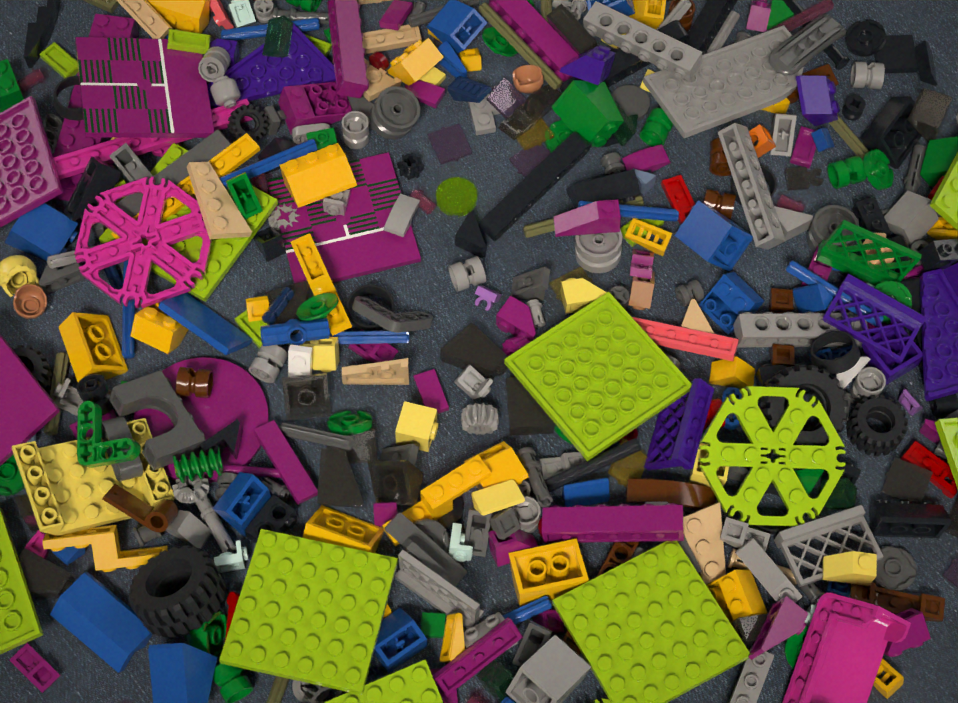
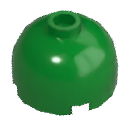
M220 611L214 612L212 619L208 622L205 621L201 628L193 629L189 634L184 635L188 645L214 655L217 659L221 656L223 650L221 644L223 637L225 638L227 627V617L220 614Z

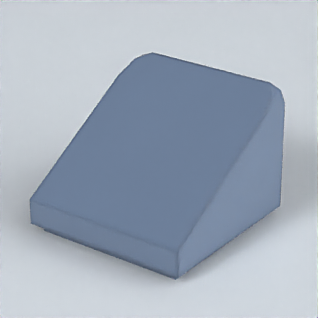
M635 169L640 193L644 195L654 187L656 175Z

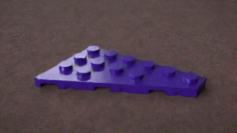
M293 22L228 69L224 76L234 79L241 94L237 101L244 99L252 101L281 94L285 86L336 81L334 65ZM210 82L207 85L211 109L221 107L216 105L210 91L213 82Z
M942 269L925 272L920 277L921 314L927 317L922 325L924 398L926 402L958 393V297Z

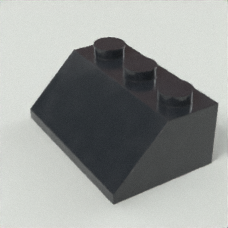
M911 96L892 97L861 137V140L869 151L875 149L882 151L889 159L890 164L887 165L898 169L929 126Z
M635 169L576 183L566 188L575 209L578 208L579 201L595 202L618 199L626 203L634 201L635 196L641 194Z
M879 500L873 503L869 509V524L873 536L940 538L951 524V518L944 506L935 505L934 502L912 504L910 501L889 503L887 500Z

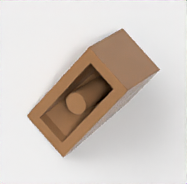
M652 271L651 279L632 276L629 305L634 309H650L655 283L654 271Z

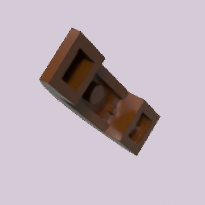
M771 288L769 312L773 314L792 312L793 290ZM772 344L769 347L772 365L795 366L794 346Z
M627 480V503L668 502L683 505V507H690L697 511L716 503V496L710 487L669 480Z
M873 582L869 586L851 584L849 598L880 606L895 615L913 608L923 613L925 621H943L945 598L924 593L918 596L876 587V583Z

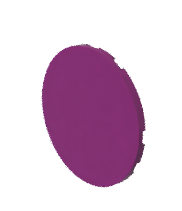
M192 358L175 363L164 369L162 373L170 380L175 393L177 373L180 367L194 368L195 372L198 369L213 371V388L210 398H199L195 394H192L191 397H180L187 412L192 414L194 423L204 433L205 441L237 419L239 420L243 432L237 460L227 447L224 448L220 455L222 465L247 466L262 447L254 434V429L269 421L266 398L257 381L238 365L217 358ZM142 409L134 412L133 421L146 418L153 438L167 433L174 428L171 419L159 410ZM174 463L164 466L168 478L175 481L179 479L176 477ZM214 470L213 478H210L205 472L204 478L208 479L209 483L217 482L218 474L216 470Z

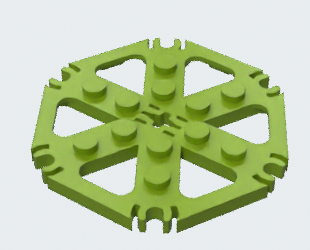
M746 386L739 390L742 394L740 400L735 397L734 393L730 394L729 398H725L699 442L709 444L698 447L699 450L707 452V457L699 458L698 461L701 463L708 462L709 465H699L717 500L720 502L723 511L727 513L728 508L732 506L728 516L732 517L736 511H739L741 513L739 521L745 522L747 519L746 523L749 525L798 526L796 520L800 525L805 524L802 518L804 513H807L810 519H814L815 514L816 516L820 514L844 470L835 468L846 465L844 462L840 463L837 461V455L846 454V451L842 449L836 450L835 447L845 446L820 401L817 400L815 405L811 406L814 404L816 397L812 396L806 402L803 399L805 390L798 392L796 397L799 388ZM761 396L785 397L788 400V405L773 431L758 406V399ZM733 413L736 415L751 444L722 443L717 439V432L729 414ZM811 416L817 417L829 438L828 443L825 446L793 445L808 418ZM773 450L774 454L783 457L774 459L772 463L770 458L761 457V455H767ZM720 466L751 467L735 496H729L718 479L716 471ZM794 469H823L827 471L829 475L828 480L817 498L812 499L807 495ZM771 482L774 484L788 510L785 516H762L757 512V506Z

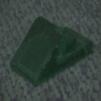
M615 100L614 102L624 122L613 135L621 146H625L636 133L638 115L627 116Z

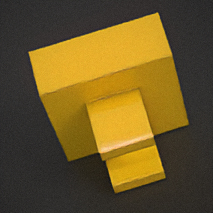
M261 296L245 299L248 321L262 320L263 314L269 311L268 297Z

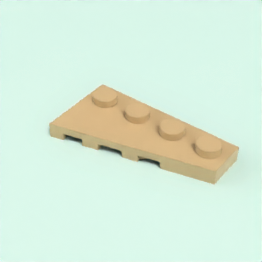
M189 162L187 170L209 239L250 237L251 229L210 162Z

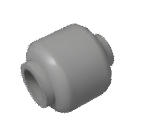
M228 76L215 79L210 88L216 105L224 106L225 108L235 106L237 104L236 101L241 96L236 81Z

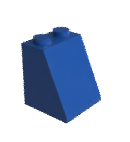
M699 200L692 207L689 215L674 235L707 262L729 272L753 239L749 232Z
M44 203L18 218L10 230L5 243L47 261L48 256L67 251V248L64 246L67 241L72 243L78 232L75 228L78 223Z
M185 643L149 645L148 653L153 703H208L217 661L216 656Z

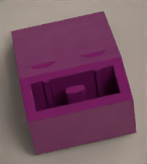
M336 82L285 86L278 101L281 110L287 116L285 121L291 135L294 127L319 123L330 125L342 120L345 114L352 111L347 96L337 94Z

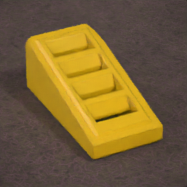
M632 218L625 234V238L661 256H664L672 237L671 232ZM636 226H637V227H639L640 229H639L638 234H637V235H634L633 233H634L635 228H636ZM644 230L647 231L645 239L641 237ZM652 234L655 235L653 242L649 241ZM659 238L663 240L661 245L657 244Z
M461 613L447 615L439 659L443 663L451 662L465 651Z
M882 658L873 686L888 699L903 685L904 677ZM883 671L886 673L881 679L877 678ZM892 679L893 681L886 686L885 683Z

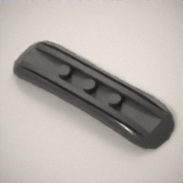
M823 13L777 46L769 56V63L776 72L784 76L793 75L817 54L845 36L846 29L833 17Z

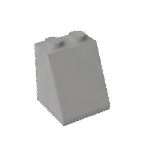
M554 635L519 668L505 693L516 703H563L583 681L591 666L569 648L564 641Z

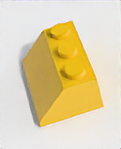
M147 0L172 28L201 34L209 24L210 0Z
M338 143L279 165L284 184L298 208L357 186L347 157Z
M72 312L61 323L59 330L77 382L90 374H100L107 380L128 371L108 315Z
M321 505L307 521L302 538L375 553L384 534V529Z
M577 538L509 553L512 578L519 607L543 596H548L550 600H553L589 581Z

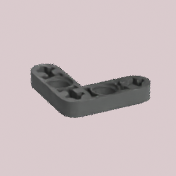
M361 296L355 297L352 309L384 329L396 333L429 329L433 321V316L423 311L393 313L371 299Z

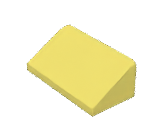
M513 479L472 492L471 494L474 508L483 516L525 501L524 496Z

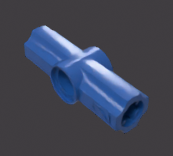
M327 318L308 321L290 319L283 324L261 326L260 333L263 346L287 343L299 346L305 341L328 339L330 328ZM300 330L297 334L291 335L292 331Z

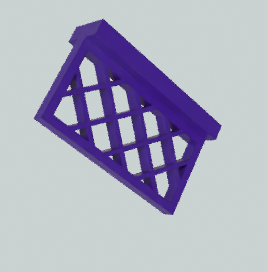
M848 274L822 320L840 331L849 333L854 339L901 364L927 317ZM842 292L851 296L853 303L843 304L841 299ZM860 306H869L872 314L863 315ZM855 307L858 317L848 318L845 309ZM840 310L844 320L837 321L830 317L831 312ZM887 316L890 318L892 325L882 326L879 317ZM874 318L878 328L868 329L865 319ZM860 321L863 331L857 332L853 330L850 323ZM899 327L910 329L912 331L911 335L902 338ZM894 329L897 339L887 340L884 331ZM879 332L883 342H874L870 334ZM899 343L902 350L900 356L891 351L890 344Z
M701 378L693 379L690 392L659 412L644 464L645 469L654 470L678 466L686 470L693 469L714 388ZM682 402L683 405L675 412L674 409ZM671 413L672 416H671L670 419L665 423L666 417ZM677 422L678 425L670 432L669 428ZM666 433L667 436L659 443L660 437ZM671 441L672 445L664 452L663 449ZM660 453L661 456L654 462L655 457Z

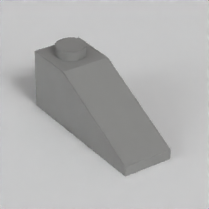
M751 538L735 552L776 602L787 596L796 603L803 597L754 538Z

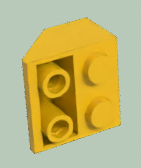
M633 0L635 14L628 17L656 30L664 20L666 0Z
M429 38L424 41L419 39L414 44L408 46L403 54L390 62L391 67L386 71L409 86L419 80L444 57Z
M160 302L144 307L135 314L130 336L166 354L171 353L181 344L188 329L158 308Z
M504 441L477 454L491 471L489 478L476 485L479 490L511 479L518 486L523 480L529 478L528 473L512 447ZM473 456V457H471V458L465 460L464 463H466V462L469 461L470 459L474 458L475 456Z
M733 570L706 585L733 628L750 623L768 613L750 570Z

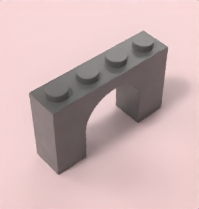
M161 370L113 387L109 400L120 417L142 409H156L165 413L173 423L174 428L171 431L145 442L142 453L153 471L174 463V455L179 461L182 454L190 457L191 452H194V454L200 453V444L205 441L204 433L198 429L192 414L187 412L181 397L176 395L170 380L164 376Z

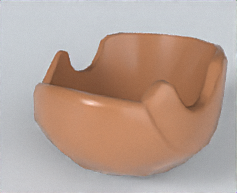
M523 65L513 71L514 86L521 93L532 94L539 91L542 87L544 77L540 67Z
M25 284L15 291L14 309L19 316L25 319H36L46 310L47 296L41 287L35 284Z

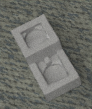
M400 193L386 221L384 231L404 237L411 226L412 217L419 208L420 200Z
M580 452L563 453L560 457L544 458L538 461L542 466V477L546 480L585 462L586 459Z
M726 517L720 540L739 549L751 538H754L766 552L771 534L749 528L748 523Z

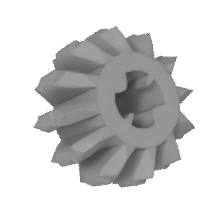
M484 403L467 405L461 414L462 428L469 434L474 433L476 436L478 434H492L499 425L497 409L492 405H485Z

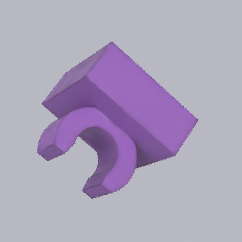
M478 286L475 294L480 297L476 299L475 305L480 306L481 301L486 300L487 307L485 310L489 311L493 307V302H499L502 294L485 286Z

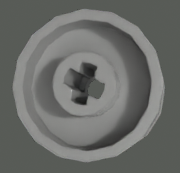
M621 230L620 232L576 235L575 257L577 263L591 273L600 274L614 269L621 260L623 239Z

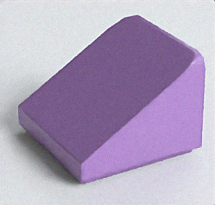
M907 389L903 390L898 398L899 403L912 416L924 407Z

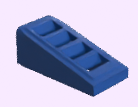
M445 41L437 47L444 57L438 63L455 78L458 76L467 78V70L449 42Z

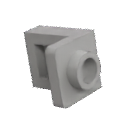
M467 365L454 383L472 399L484 398L490 392V385L493 383V380L491 378L485 379L471 365Z
M66 378L63 384L58 383L53 392V395L56 396L54 403L57 407L78 416V408L83 403V400H81L77 389L69 386L71 380Z

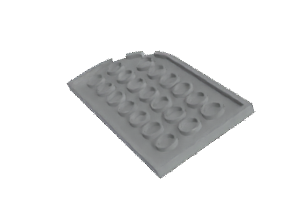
M783 25L702 55V64L690 82L677 78L667 70H661L645 76L643 83L682 137L687 138L784 100L796 89V76L802 75L804 67L793 75L784 76L776 72L770 65L769 56L771 52L792 36Z

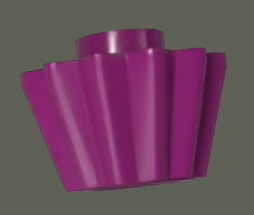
M516 336L505 340L502 344L504 356L507 358L530 343V341L524 338V336Z

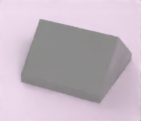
M906 191L885 214L884 218L890 231L896 236H903L910 248L915 241L921 240L939 218L936 211L929 206L932 201L931 199L911 191Z

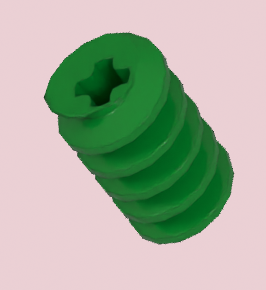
M219 447L217 454H215L212 448H209L207 456L203 450H200L199 457H196L194 452H191L190 459H187L185 454H182L181 461H178L175 455L173 456L176 477L180 479L181 483L186 482V476L192 482L195 481L196 474L200 480H203L205 472L210 478H213L214 470H216L219 476H222L223 465Z

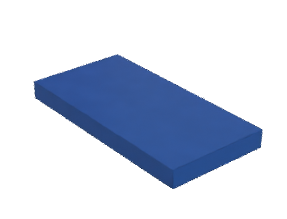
M187 293L163 300L159 304L158 308L224 355L249 346L253 340Z

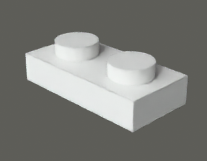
M290 344L288 350V384L310 387L312 382V347Z

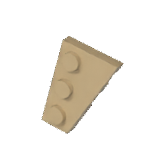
M364 58L367 64L366 77L369 79V86L367 91H364L363 96L368 102L378 98L380 93L388 87L401 86L402 80L397 77L393 79L386 74L387 71L382 68L378 70Z
M408 358L342 367L343 384L409 385Z
M720 502L684 516V536L702 570L700 577L705 584L726 575L724 543L720 540L722 533Z

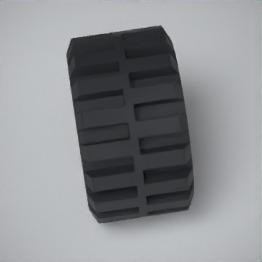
M17 345L15 349L12 346L11 348L28 369L33 370L32 375L48 394L47 389L51 390L53 375L45 356L41 354L40 350L37 348L33 350L32 346L29 345L26 348L23 345Z
M870 395L868 399L865 397L860 403L856 404L849 416L846 429H849L847 436L852 437L851 444L858 446L857 450L861 452L863 449L866 451L865 454L869 456L871 453H874V456H880L883 453L885 456L897 448L908 430V418H904L906 412L905 410H900L901 405L898 402L896 404L893 403L894 399L890 397L888 400L884 399V395H879L878 398L875 395ZM875 418L882 421L887 427L888 432H875L868 426L866 419Z

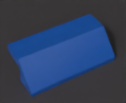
M84 572L59 597L50 613L53 618L118 673L125 670L134 652L146 647L152 636V633L145 628L134 610L88 572Z

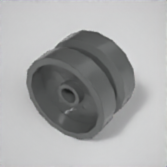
M398 86L386 88L380 93L370 109L369 120L372 128L377 134L387 139L403 138L409 133L420 116L418 99L406 88Z
M828 205L821 208L815 214L807 234V243L812 252L815 253L817 246H819L822 240L826 241L843 219L859 226V221L854 213L839 205ZM844 228L842 234L843 236L852 235L853 232ZM855 240L847 241V246H853ZM841 242L832 243L838 247H843Z

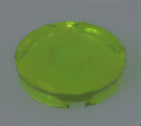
M460 177L449 178L443 181L437 188V206L449 216H464L476 206L477 190L473 183L467 179Z

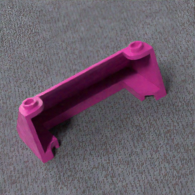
M834 593L823 594L818 600L783 703H867L888 641L893 643L902 642L908 634L911 623L874 604Z

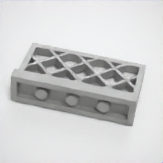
M862 505L778 533L774 542L777 548H781L799 587L822 580L823 569L818 566L824 556H829L824 553L827 544L839 549L838 554L842 553V551L851 552L854 550L845 546L847 538H851L860 543L857 552L861 551L864 544L871 547L874 554H877V561L883 559L884 556L864 518L866 512ZM860 524L864 532L862 538L850 533L852 526ZM837 532L844 535L842 544L830 540L831 533ZM812 539L824 542L821 551L809 546ZM795 545L804 549L801 557L798 558L791 555L788 547ZM806 551L819 556L816 565L803 560ZM801 565L813 570L811 577L802 578L799 572Z
M402 550L399 553L400 570L395 575L396 580L440 612L446 614V616L461 613L465 630L477 624L484 614V611L479 609L480 604L406 551Z

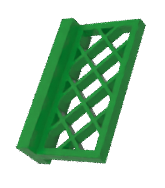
M843 219L826 241L822 240L819 244L816 260L876 286L883 281L900 282L921 260L922 254ZM845 228L853 232V234L843 236L842 231ZM861 239H869L873 243L862 244ZM856 240L858 244L854 246H847L846 242ZM841 242L843 247H838L832 243ZM887 247L892 249L893 252L882 253L880 248ZM876 249L877 254L867 255L865 250ZM861 251L862 256H859L852 252ZM908 256L912 259L901 262L900 257ZM895 258L897 262L886 263L885 259ZM880 260L881 264L874 265L870 261ZM899 268V269H900V273H897V272H895V271H893V270H890V269Z

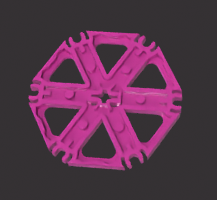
M145 177L101 192L100 196L95 197L99 205L93 207L91 204H88L90 212L86 209L84 211L74 253L77 263L86 262L85 265L79 267V270L83 277L121 305L123 298V304L126 307L131 299L135 300L136 308H139L140 304L144 308L191 291L190 287L195 288V283L191 279L198 277L202 280L203 277L200 272L204 275L206 273L212 239H209L198 202L170 180H168L166 187L165 178H162L160 185H154V177L150 179ZM139 192L143 194L138 220L136 221L117 207L115 202L122 197ZM170 197L178 199L191 209L190 214L161 223L165 202ZM95 223H102L120 237L93 248L88 247L91 229ZM195 236L201 237L203 240L199 260L195 263L190 262L169 246ZM142 238H146L147 240H149L148 245L144 246V244L141 243ZM129 260L123 288L114 289L99 277V272L102 269ZM152 262L176 280V285L173 288L156 294H149L147 292Z

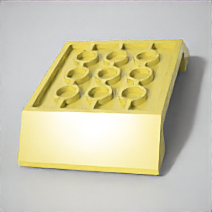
M146 418L127 422L133 440L140 444L139 457L143 467V475L120 482L116 479L112 465L94 468L81 465L77 459V440L41 448L37 447L35 441L12 446V451L40 532L60 536L131 519L125 513L102 500L114 484L153 508L162 499H169L171 501L175 499L164 467L153 471L142 453L146 440L153 438ZM105 452L106 459L109 458L107 452Z

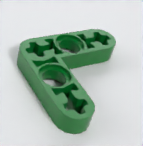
M85 401L79 406L77 459L81 465L94 468L132 461L139 456L140 444L130 438L102 442V410L100 405L91 401ZM92 428L93 436L87 440L86 433ZM130 446H131V449L128 450L127 453L120 450V449H122V450L129 449ZM109 447H112V455L106 459L105 452Z

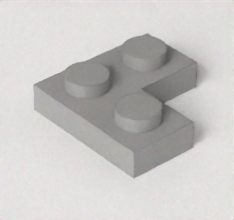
M508 91L490 93L480 103L468 102L476 135L496 132L493 115L512 112Z

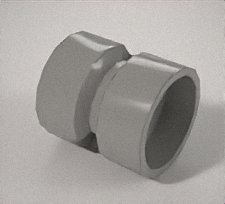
M218 46L208 49L198 66L201 77L206 81L213 82L215 79L224 76L231 62L229 53Z
M854 61L850 76L851 88H864L868 86L869 89L880 90L884 82V64L872 62L870 65H867L866 62Z
M351 111L345 114L342 119L344 143L351 149H362L370 140L368 117L360 111Z
M478 256L465 260V264L458 262L448 266L452 284L457 292L468 289L470 284L476 286L486 282L485 271Z
M261 345L257 352L258 357L254 358L249 367V372L263 382L274 383L280 372L279 368L284 365L288 353L278 345Z
M874 367L862 369L851 386L850 393L853 400L860 403L863 398L866 397L868 399L870 395H875L878 398L886 385L885 375Z
M524 496L525 501L523 503L511 506V508H513L521 526L520 530L532 534L538 527L541 510L534 498Z

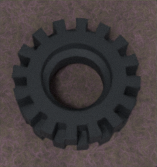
M252 104L242 105L232 111L231 116L228 117L230 122L227 124L228 128L231 129L229 131L230 135L233 134L235 140L246 133L254 141L261 139L262 135L266 133L265 128L268 127V124L265 123L267 117L263 116V110L259 111V107H253ZM244 116H249L254 120L255 127L253 131L246 132L242 129L240 122Z

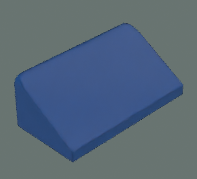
M820 283L793 288V296L799 313L825 310L833 300V296Z
M608 478L564 485L562 496L565 507L608 502L610 498Z

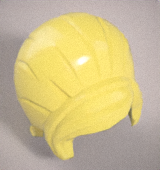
M13 255L4 258L0 262V286L8 296L12 297L15 291L25 284H35L40 287L36 266L26 256Z

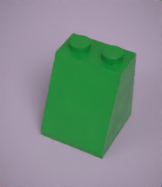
M573 80L552 105V109L573 132L576 131L591 143V147L605 145L611 135L624 122L605 82L595 85L587 81Z
M958 136L929 140L920 173L929 186L935 187L942 176L945 177L958 152Z

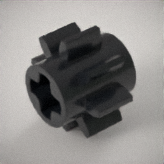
M413 153L405 156L402 155V162H397L400 176L404 175L408 180L415 177L419 178L418 171H423L421 157H416Z

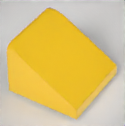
M478 48L465 49L459 53V59L467 72L482 69L481 55Z

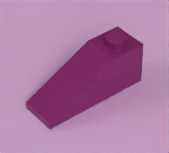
M618 199L595 201L554 216L555 237L620 232L621 216Z
M787 596L773 604L748 658L752 660L791 636L799 635L806 627L805 620L808 613Z

